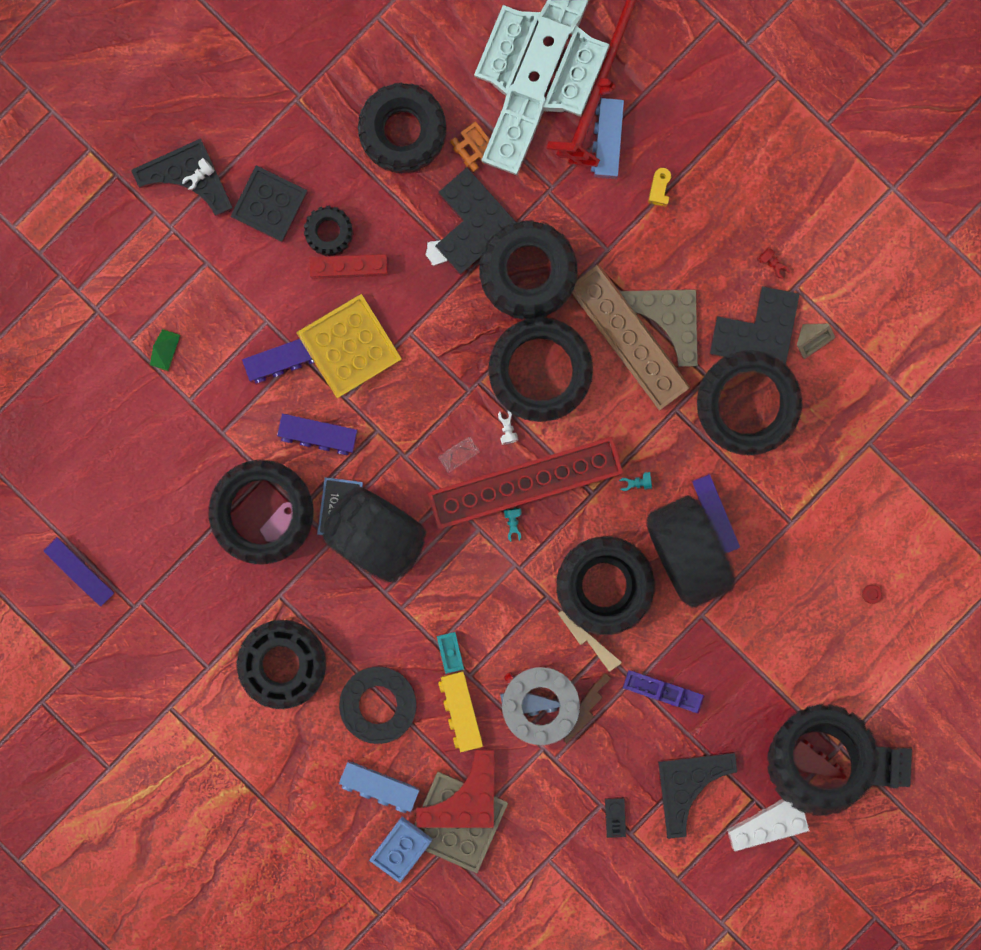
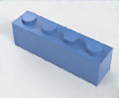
M601 98L600 104L598 103L595 115H599V121L595 122L594 134H597V141H593L592 153H596V158L600 161L597 167L591 166V172H594V177L617 179L624 100Z
M349 760L339 782L344 790L349 792L356 790L360 792V796L367 799L374 797L378 799V803L385 806L389 804L396 806L395 809L402 813L411 812L420 789Z

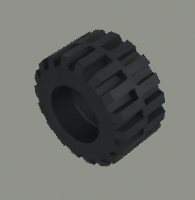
M321 206L318 210L311 212L310 217H307V222L304 224V235L309 246L315 252L323 256H335V254H341L344 249L349 247L348 245L352 241L353 229L351 221L344 211L339 210L337 207L326 206L322 208ZM325 221H334L339 225V236L330 242L322 241L317 233L318 227Z

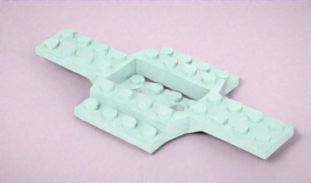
M547 0L541 12H521L504 5L502 6L474 74L476 78L492 83L495 88L506 96L503 109L481 161L483 163L518 175L544 111H567L580 117L582 116L610 47L605 42L591 38L578 27L589 0ZM569 34H572V37L562 58V61L553 80L547 98L545 99V92L555 71V68L564 49ZM552 37L554 44L550 47L543 44L544 38ZM531 72H538L540 78L538 81L532 82L529 80V74Z

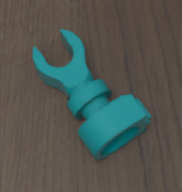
M644 472L643 479L635 477L634 480L628 478H621L619 480L628 482V487L621 488L620 490L628 491L632 487L640 489L641 486H644V490L652 489L650 472Z
M521 508L504 510V518L509 519L507 525L510 527L508 532L510 542L512 533H517L519 541L521 539V533L517 529L519 522L516 520V517L521 515Z

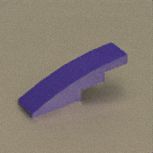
M58 537L43 550L99 606H102L114 594V591Z
M628 670L623 688L695 713H699L705 696Z

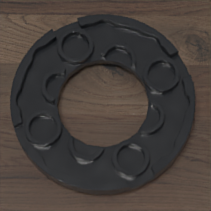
M369 667L353 675L344 686L339 702L340 715L346 728L360 740L372 744L388 743L402 736L412 724L416 713V696L409 681L399 672L387 667ZM374 686H382L389 689L397 701V709L394 716L388 722L382 724L367 721L362 716L359 708L362 694L368 688Z

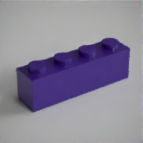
M300 339L242 359L249 381H255V384L266 381L265 377L273 375V378L281 376L288 369H291V371L302 368L304 363L315 364Z
M282 414L277 436L282 437L281 441L292 443L293 440L300 441L301 446L311 447V444L319 445L318 449L330 452V448L337 449L338 454L348 456L349 452H354L358 430Z

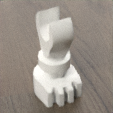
M204 158L198 163L200 169H196L194 171L195 174L183 179L182 184H185L188 180L193 182L188 190L195 189L198 181L205 178V174L210 176L215 171Z
M509 411L508 419H502L501 413L499 412L498 414L499 421L504 427L502 431L505 433L500 438L502 445L519 441L517 433H513L514 427L510 423L512 414Z

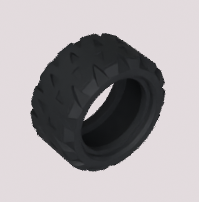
M686 495L648 514L646 524L652 542L676 592L684 604L691 608H696L732 591L735 584V575L731 563L709 516L697 499Z
M818 704L797 711L788 718L774 735L773 741L769 746L767 756L769 765L767 768L771 782L776 785V792L784 801L791 803V807L803 813H813L814 816H828L848 809L870 789L877 776L879 751L876 750V740L871 730L866 729L865 722L853 712L849 714L843 707L831 704L829 706ZM812 732L827 733L837 738L847 749L851 760V773L847 783L838 788L824 789L806 781L799 773L794 760V748L797 739L802 735Z

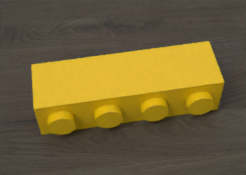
M464 671L441 676L442 681L438 683L441 693L445 692L447 700H443L445 710L450 711L451 718L448 719L450 729L455 730L456 737L453 738L455 748H459L461 753L483 747Z

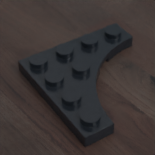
M200 138L131 171L139 188L153 184L168 183L188 189L192 186L193 182L188 180L185 184H182L183 179L195 174L194 171L196 169H200L198 163L202 158L214 170L215 168ZM216 170L210 176L205 174V178L200 179L196 188L192 190L206 201L215 216L233 209Z
M735 753L658 761L667 839L687 837V818L693 801L711 781L724 775L737 773Z

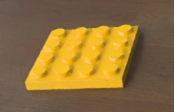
M362 294L297 332L298 337L336 398L341 397L401 360L400 355Z

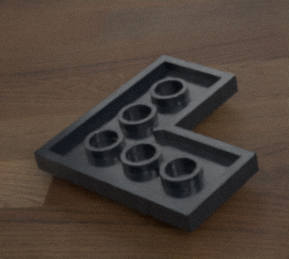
M467 167L438 192L463 222L437 243L435 247L460 275L481 258L486 243L503 227L516 223Z
M762 286L754 323L716 317L709 354L725 357L740 351H760L770 354L786 364L800 294Z

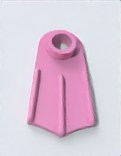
M290 502L283 503L260 529L266 541L273 542L279 539L288 529L292 519V512L288 515L285 513V509L289 507L292 510Z

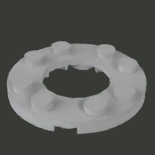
M546 667L530 668L515 676L508 684L502 701L503 716L508 728L519 739L534 745H548L563 739L576 724L580 709L579 697L571 681L559 671ZM538 687L552 690L557 695L560 703L557 717L545 725L531 723L526 719L522 711V701L526 693Z

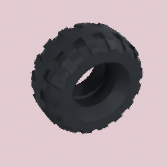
M401 82L378 89L377 92L366 100L359 115L358 134L365 153L379 167L394 173H412L428 166L442 150L446 138V119L439 102L430 92L415 84H404ZM399 112L413 114L420 123L421 130L418 139L408 146H396L385 135L386 121L389 117Z
M289 620L270 621L254 629L243 641L237 657L238 679L246 693L259 704L274 709L294 708L309 700L320 688L326 672L325 651L318 637L304 625ZM279 646L291 649L299 659L297 675L285 683L272 681L267 677L263 669L265 655L272 648Z

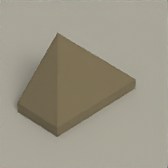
M828 323L803 324L797 347L802 357L806 359L836 337Z

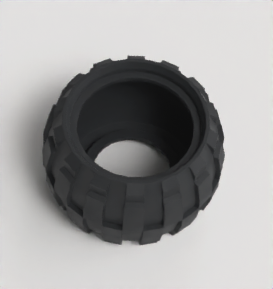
M522 220V222L511 223L503 227L486 243L480 259L479 276L482 289L494 307L513 318L522 320L534 319L556 312L565 304L576 285L578 263L570 242L553 226L534 222L533 220ZM526 245L542 249L548 255L551 263V273L548 280L542 286L532 290L517 287L512 283L507 274L509 256L517 248Z
M359 486L352 487L349 493L346 492L335 503L328 514L324 525L325 531L322 536L325 543L346 560L376 578L391 583L396 582L399 577H403L414 566L421 555L425 543L423 539L427 533L424 526L407 513L373 492Z
M612 536L590 538L578 544L565 556L556 578L558 601L564 613L578 627L598 635H614L633 628L648 613L655 592L653 569L649 560L635 545ZM600 563H609L618 567L626 579L624 596L618 603L609 607H600L592 604L583 592V578L586 572L594 565Z

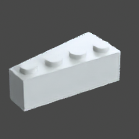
M781 799L752 817L727 829L732 849L737 851L807 832L809 828L805 814L791 807V803Z

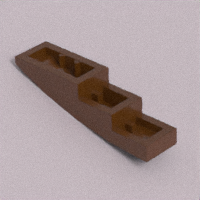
M605 672L592 685L580 702L576 724L563 739L566 744L594 717L590 710L602 699L598 691L611 679Z

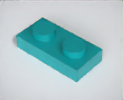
M456 632L437 636L445 674L464 670Z

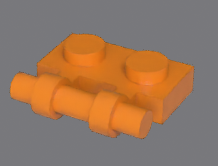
M476 121L460 133L464 139L462 142H459L456 137L450 141L454 147L453 150L456 154H460L464 159V164L470 167L473 172L479 168L475 161L477 159L482 160L490 140ZM467 145L474 151L472 156L464 149Z

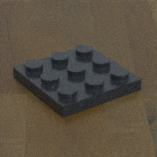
M256 165L230 217L283 243L308 191Z

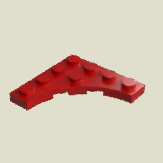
M475 749L473 765L464 784L443 802L426 807H417L416 827L494 828V750Z

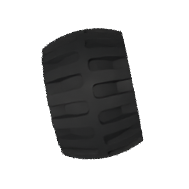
M536 317L514 324L499 337L489 359V380L495 396L509 412L529 421L547 422L566 416L583 401L592 382L593 363L587 344L572 327L552 318ZM535 339L551 340L563 347L570 357L573 368L572 378L569 386L561 395L551 400L535 401L524 397L514 388L509 377V360L515 350L527 341Z
M740 351L725 356L708 370L699 387L697 411L705 432L717 445L735 454L759 455L776 449L792 435L801 417L802 393L795 375L781 360L760 351ZM750 371L763 373L776 384L780 394V408L775 420L766 429L756 433L741 434L729 429L721 419L718 407L722 389L730 379L738 374Z
M253 460L235 466L219 480L210 498L208 514L213 535L227 553L247 563L271 564L289 557L302 546L312 527L314 509L311 494L297 473L278 462ZM259 480H267L278 484L287 493L292 504V519L288 529L279 539L268 544L251 543L241 537L233 526L231 518L232 501L238 491L248 483Z

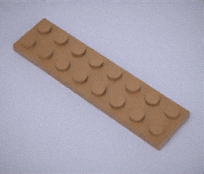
M599 264L576 281L572 292L573 296L659 411L690 388L689 384Z

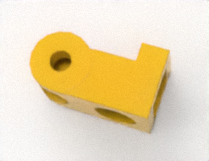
M660 168L655 172L648 200L649 204L667 207L669 197L664 196L666 185H668L671 179V173L668 169Z

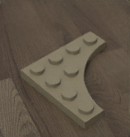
M696 290L619 291L635 313L650 318L667 333L676 352L678 367L698 366Z

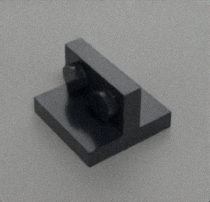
M876 746V750L879 751V766L873 785L897 789L898 787H910L912 748Z

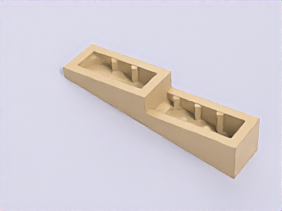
M562 610L558 612L579 644L581 645L587 641L609 672L622 663L584 629L574 624Z

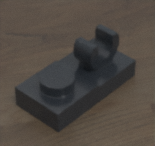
M605 798L606 837H626L624 798Z

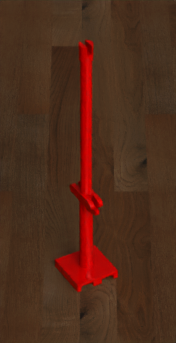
M626 0L611 39L609 50L588 98L572 142L549 141L546 147L548 150H557L556 155L560 158L569 159L568 163L571 165L597 167L600 160L583 149L582 145L601 95L611 93L616 87L607 77L636 0Z

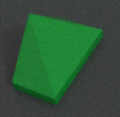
M162 329L153 345L150 365L169 371L181 335Z

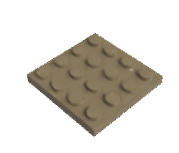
M438 771L422 807L445 801L458 791L464 782ZM494 796V828H419L433 839L425 851L474 873H478L508 802Z

